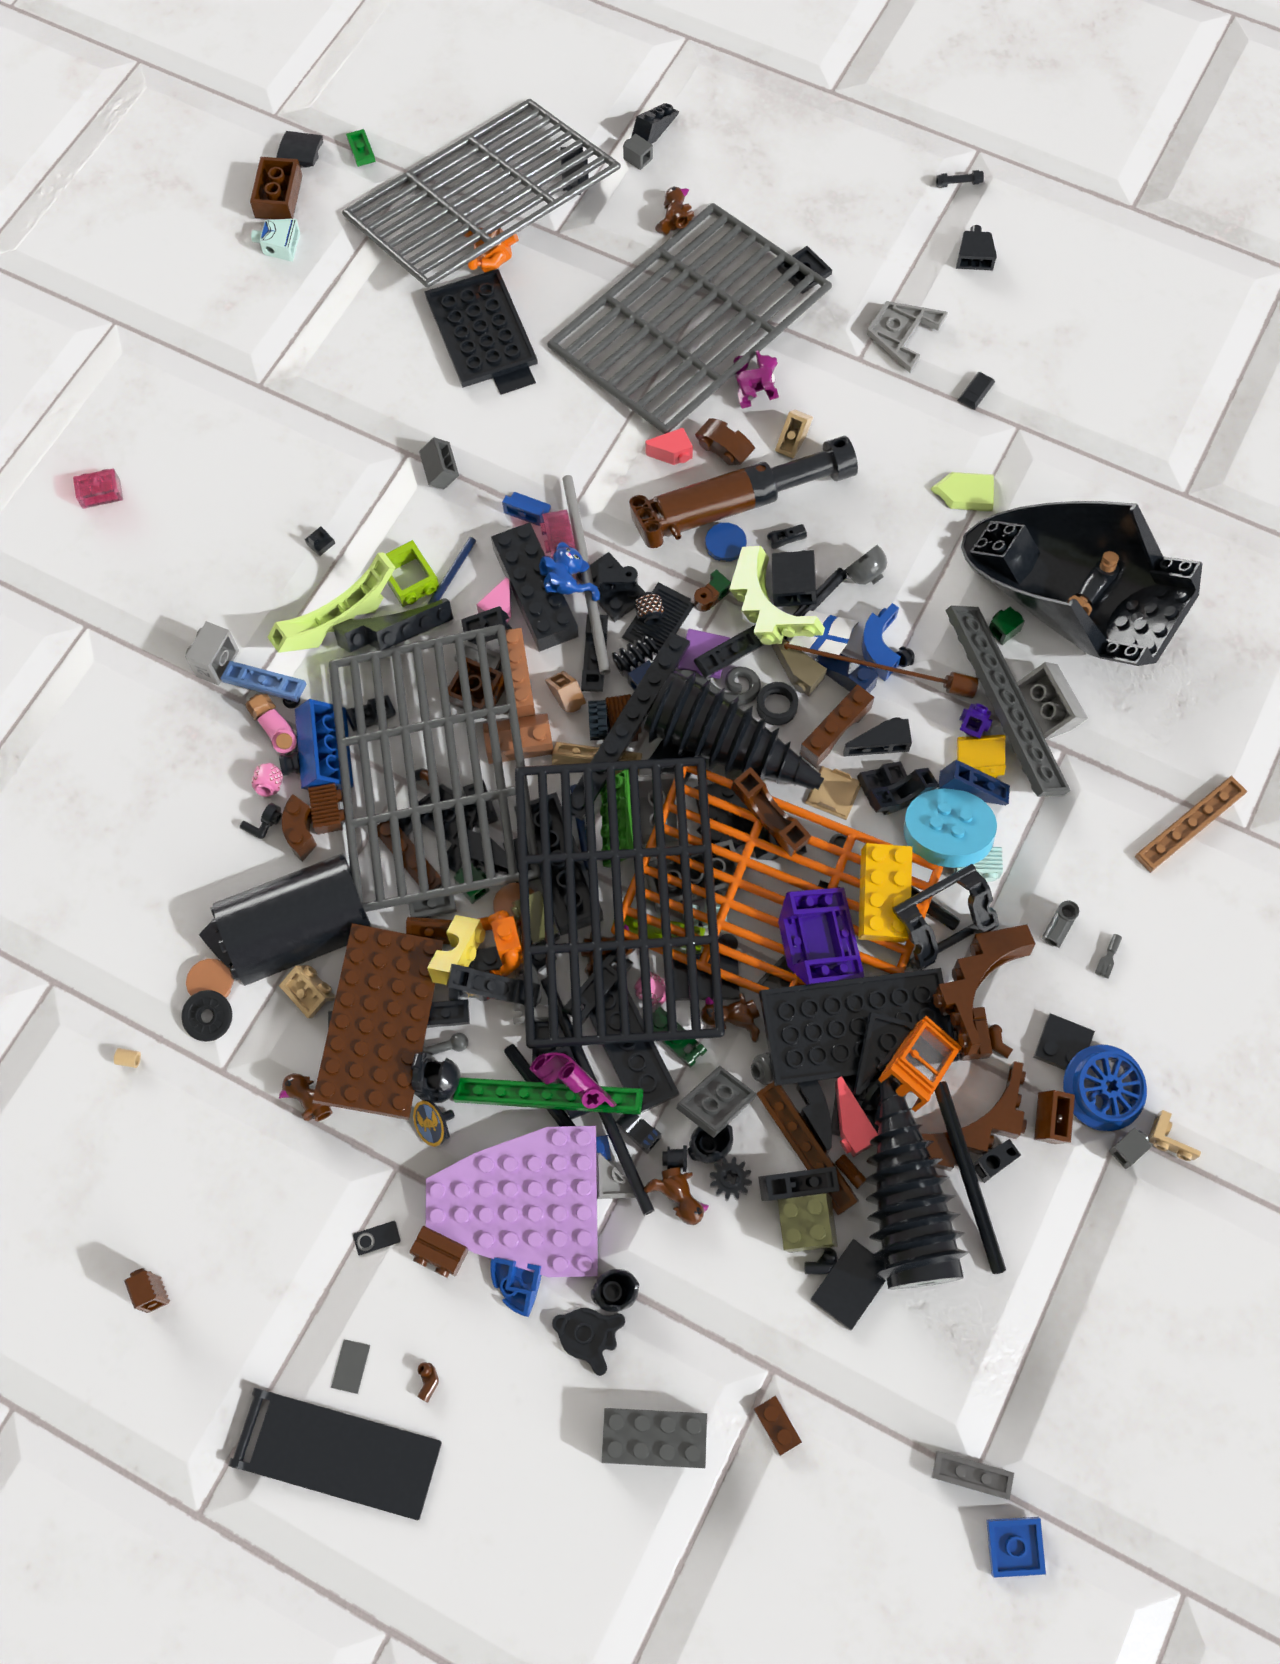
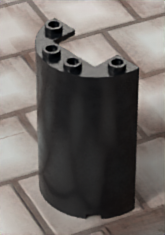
M343 853L215 902L213 907H210L215 918L212 920L213 927L216 933L220 932L222 938L219 940L221 950L229 955L233 964L231 970L235 980H241L244 986L347 946L352 923L372 927Z

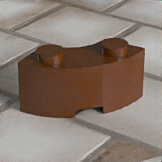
M709 418L695 434L700 446L706 451L719 455L728 465H741L755 449L754 445L739 430L734 432L728 428V423L719 419Z
M292 794L283 810L282 830L292 851L303 862L317 844L310 834V824L312 822L311 808Z

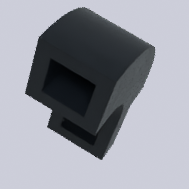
M929 768L915 769L902 780L886 787L870 789L865 795L876 813L882 812L884 815H888L908 807L917 796L938 788L939 784Z

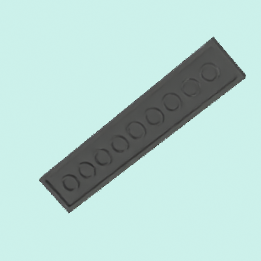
M951 605L945 610L949 617V622L954 627L958 640L964 647L967 658L976 672V677L980 680L985 690V695L990 700L994 713L998 717L1003 731L1012 745V750L1017 755L1022 765V770L1031 783L1033 792L1037 797L1067 794L1071 790L979 607Z

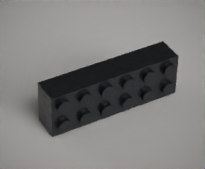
M529 522L491 536L495 555L505 577L510 580L512 593L539 652L579 637L577 622L564 594L557 592L547 593L545 591L544 580L546 576L540 574L539 564L542 556L546 555L531 523Z
M557 792L548 795L550 853H564L562 805ZM538 798L530 802L538 854H541ZM573 836V852H579ZM574 861L577 930L591 925L589 875L583 861ZM565 862L551 863L553 917L562 936L568 933ZM539 863V864H540V871H541V875H540V877H539V880H540L541 885H542V888H543V883H542V863ZM599 903V907H600V922H601V921H603L604 919H603V911H602V908H601L600 903Z

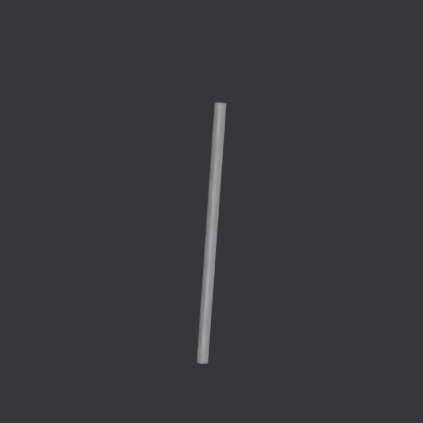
M565 475L562 480L575 547L582 555L583 560L589 564L573 477ZM590 568L581 573L583 584L589 582L593 584ZM585 591L584 594L599 671L601 675H608L611 671L597 601L592 600V593L590 591Z

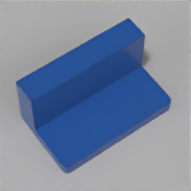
M513 492L511 497L505 495L502 501L505 514L542 527L551 509L550 504L517 492Z

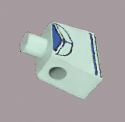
M296 219L266 220L262 231L252 230L251 239L252 242L260 243L263 254L293 262L300 230Z

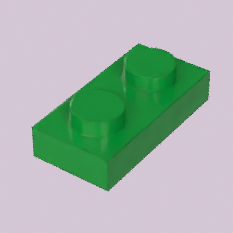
M364 129L346 134L358 167L376 162Z

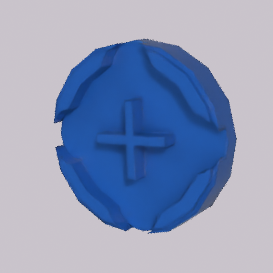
M729 522L714 525L705 537V547L708 554L718 561L726 560V562H732L739 559L742 547L747 545L743 529Z

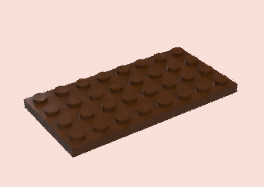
M352 923L312 1103L409 1120L415 1091L412 1088L413 1070L411 1066L414 1055L423 1050L435 983L432 982L427 967L436 950L442 951L444 941Z

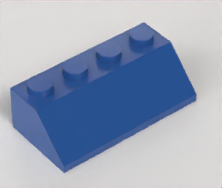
M308 699L295 709L301 789L308 790V787L335 782L337 788L342 790L333 704ZM342 707L345 737H349L347 717L345 715L346 708ZM346 746L350 787L352 788L354 785L350 746Z

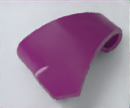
M558 1052L542 1054L536 1057L530 1066V1070L545 1084H551L559 1078L572 1092L578 1093L582 1104L586 1108H596L604 1101L611 1107L617 1105L611 1096L566 1054Z

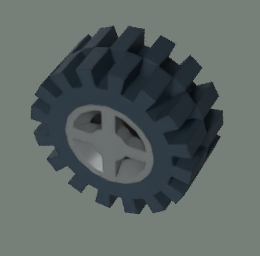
M606 700L588 701L590 741L605 740L608 735Z

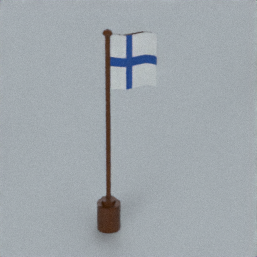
M810 610L805 616H817L825 627L823 635L813 637L794 636L790 642L784 643L785 650L790 648L944 683L943 687L946 688V692L949 694L973 699L978 689V678L951 672L950 675H946L945 679L841 656L840 654L847 646L851 631L859 623V621Z

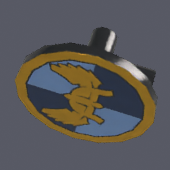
M425 1099L417 1102L414 1107L413 1119L421 1139L428 1145L435 1147L442 1144L445 1139L450 1138L446 1121L454 1118V1112L448 1110L442 1113L438 1106L430 1100Z

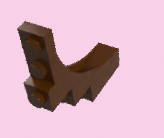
M1027 924L975 934L972 944H970L972 956L957 959L952 969L954 981L939 984L933 995L934 1005L936 1008H939L941 1015H950L953 1027H956L959 1034V1044L965 1049L967 1056L976 1054L981 1045V1040L973 1023L972 1010L975 992L983 980L998 967L1012 960L1031 955L1036 943Z
M1014 1061L1010 1065L1006 1089L995 1106L977 1121L962 1127L969 1152L984 1155L988 1150H991L994 1142V1136L991 1133L1017 1139L1021 1133H1025L1027 1120L1024 1119L1025 1112L1015 1109L1019 1108L1022 1094H1018L1019 1086L1024 1084L1026 1071H1022L1024 1063ZM948 1132L935 1134L921 1133L924 1140L934 1141L927 1147L931 1157L943 1159L934 1166L935 1168L951 1171L954 1166H958Z

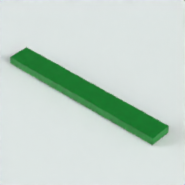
M460 1077L453 1101L455 1103L641 1115L643 1090L638 1088L601 1086L617 1105L611 1107L604 1101L598 1107L590 1109L582 1104L578 1093L572 1092L565 1084Z

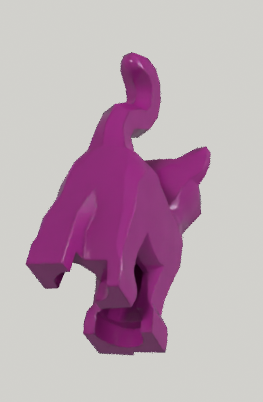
M757 350L756 357L759 368L747 370L749 361L735 373L739 386L738 398L742 409L751 406V400H748L749 396L755 398L757 397L756 392L765 390L769 400L779 398L777 388L774 386L775 376L773 373L778 364L776 357L761 355ZM742 356L735 357L733 363L737 362Z

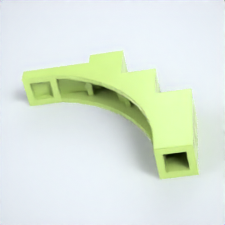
M761 546L742 547L729 590L738 601L744 602L741 611L750 622L756 623L754 634L762 644H782L784 636L813 637L823 635L825 627L817 616H793L779 610L770 602L766 589L768 555Z
M384 552L377 553L369 569L344 593L308 614L290 620L275 622L267 638L278 653L318 648L327 632H334L333 626L349 619H354L356 615L376 612L384 598L381 592L396 567Z

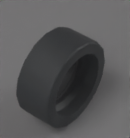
M772 682L760 690L756 709L761 719L767 716L766 723L777 726L784 725L790 722L797 713L798 696L790 685L783 682ZM781 694L790 701V708L781 714L772 713L766 709L764 705L765 699L769 695Z

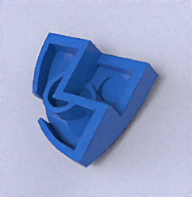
M494 1257V1259H491V1278L494 1288L500 1289L505 1298L502 1301L507 1307L520 1315L529 1317L541 1281V1266L528 1264L527 1269L535 1270L531 1272L515 1267L516 1261Z

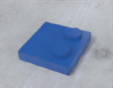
M1022 1517L986 1520L991 1575L994 1578L1046 1575L1041 1518Z

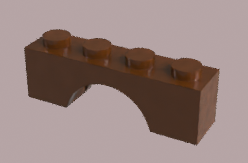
M857 684L803 741L799 755H802L805 760L817 768L830 754L843 733L854 723H859L872 709L875 697Z
M751 767L733 781L731 789L790 857L809 842L811 838L809 832L796 818L790 817L778 806L770 795L765 782Z

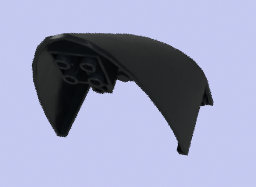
M1068 501L1018 507L996 513L979 521L964 534L961 545L965 560L979 575L1002 590L1035 617L1085 653L1100 659L1135 666L1157 663L1199 596L1202 562L1163 556L1136 503ZM1108 551L1114 552L1119 556L1117 562L1119 572L1113 582L1091 606L1092 611L1088 616L1076 599H1071L1067 603L1068 599L1077 593L1096 563L1102 560L1103 554Z

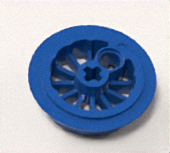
M1103 1044L1087 1047L1072 1058L1064 1074V1092L1075 1095L1073 1114L1082 1123L1100 1131L1123 1129L1139 1117L1145 1106L1147 1084L1143 1071L1136 1060L1120 1048ZM1097 1060H1101L1104 1073L1096 1065L1095 1062ZM1108 1060H1111V1062H1114V1065H1113V1068H1112V1072H1111V1070H1110V1066H1109V1061H1108ZM1121 1065L1124 1072L1117 1077ZM1089 1067L1094 1071V1073L1099 1077V1079L1087 1074V1070L1089 1069ZM1129 1075L1131 1082L1122 1083V1079ZM1084 1079L1095 1083L1094 1087L1085 1088ZM1106 1083H1109V1089L1111 1091H1107L1108 1086L1106 1085ZM1123 1086H1132V1092L1123 1089ZM1096 1095L1102 1098L1103 1105L1101 1108L1095 1105ZM1122 1095H1125V1096H1127V1097H1130V1103H1129V1104H1128V1102L1123 1098ZM1117 1101H1118V1102L1121 1104V1106L1124 1108V1109L1121 1111L1120 1114H1119V1109H1118ZM1111 1106L1112 1115H1107L1106 1111Z

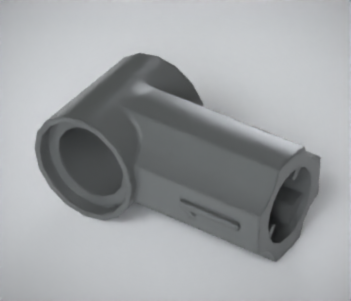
M1067 900L1059 905L1042 936V939L1047 944L1060 948L1080 912L1075 902ZM1062 910L1070 911L1072 917H1065L1062 914Z

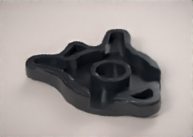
M580 1308L565 1315L555 1316L552 1321V1327L558 1333L564 1350L570 1356L589 1363L596 1375H604L607 1371V1365L603 1357V1351H613L616 1349L615 1333L624 1326L625 1317L619 1313L605 1316L590 1308Z

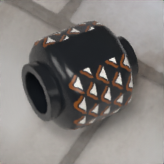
M645 592L635 601L637 618L640 622L650 626L661 621L665 612L660 596L652 594V592Z

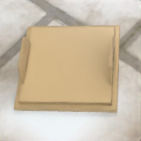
M821 766L819 773H821V777L824 780L819 790L811 789L805 804L847 820L861 785L857 779L851 778L850 774L838 769L831 770Z

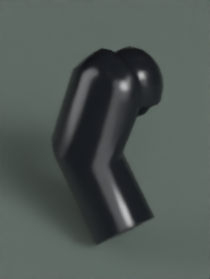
M827 1248L817 1262H805V1274H828L838 1260L836 1251L832 1248Z

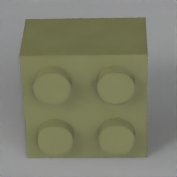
M824 1193L778 1200L783 1249L785 1251L793 1253L838 1247L831 1196Z

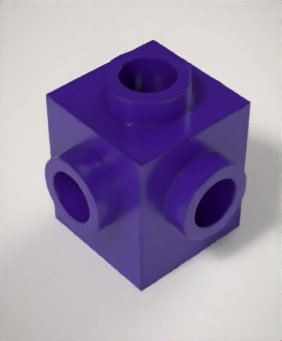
M971 703L969 709L964 708L959 720L963 722L960 730L969 736L980 738L983 731L988 732L993 720L989 719L992 712L982 704L976 703L975 705Z

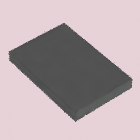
M719 1066L677 1104L676 1109L714 1138L755 1099L757 1093Z

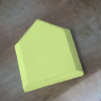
M951 472L931 488V491L939 495L951 509L993 511V474Z

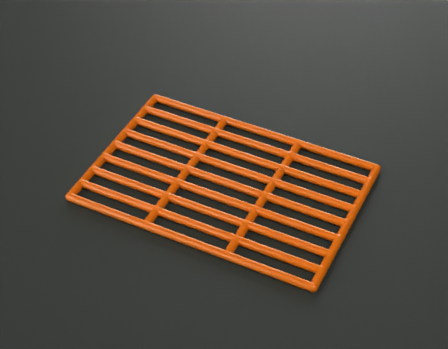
M697 766L683 767L684 777L687 772L697 775ZM706 770L707 780L731 789L733 780ZM674 778L663 804L665 834L679 839L678 829L665 824L670 812L677 815V805L674 804L676 799ZM684 784L685 795L699 800V791ZM708 794V803L710 805L754 822L752 830L748 834L710 818L711 829L746 842L742 854L711 843L712 853L738 863L733 875L713 868L714 878L729 884L725 896L715 893L716 903L721 905L717 914L718 936L722 929L785 955L783 944L725 921L729 909H733L779 928V918L733 900L737 889L741 888L783 906L785 896L742 879L746 867L802 890L824 888L750 859L754 847L830 876L831 880L827 889L837 888L840 881L860 889V879L844 873L848 860L861 865V855L851 852L855 841L893 845L772 796L782 810L847 836L843 848L811 836L807 843L839 856L835 869L797 853L790 857L782 847L758 838L763 825L751 811ZM686 809L687 819L701 824L700 814ZM655 825L645 848L656 847ZM688 833L689 844L702 845L701 838ZM912 853L913 863L933 871L928 882L912 876L911 886L925 890L938 883L943 867L929 863L921 856ZM680 855L666 856L667 859L680 864ZM643 857L644 874L658 879V869L648 865L651 857ZM689 858L690 868L704 873V864ZM635 873L623 899L624 921L626 916L637 919V909L630 907L636 894ZM667 873L668 883L682 889V879ZM691 883L692 893L706 898L705 888ZM645 888L646 899L660 904L659 894ZM932 897L917 904V908L924 919ZM669 898V908L684 914L683 904ZM847 898L849 909L859 912V902ZM693 908V918L708 924L707 913ZM647 914V924L661 929V919ZM613 923L612 928H611V933H612L613 935H615V925H614V923ZM671 924V934L685 937L684 928ZM853 924L855 935L858 936L859 926ZM624 929L626 940L639 939L638 934ZM909 939L905 945L898 942L869 940L901 953L897 966L859 951L861 962L887 973L896 974L905 972L915 945ZM719 943L720 954L789 981V987L806 985L795 973ZM701 945L704 948L700 958H696L697 969L711 974V964L708 963L710 947L709 945ZM663 947L649 948L663 955ZM672 949L673 959L687 964V954ZM720 968L721 979L757 994L761 990L770 989Z

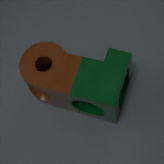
M717 569L710 574V582L705 587L697 589L694 594V605L699 611L705 612L710 610L731 592L729 590L731 582Z

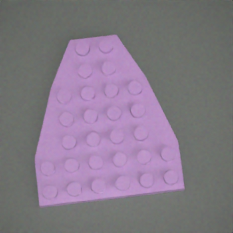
M596 1126L545 1127L473 1153L426 1178V1227L466 1246L467 1250L491 1259L496 1257L516 1261L515 1267L531 1272L535 1270L527 1269L528 1264L541 1266L540 1275L546 1277L598 1276Z

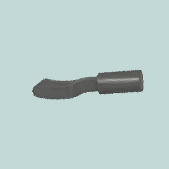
M1113 934L1107 949V955L1100 959L1095 971L1096 974H1100V976H1104L1107 979L1114 966L1113 956L1116 954L1122 940L1120 935Z

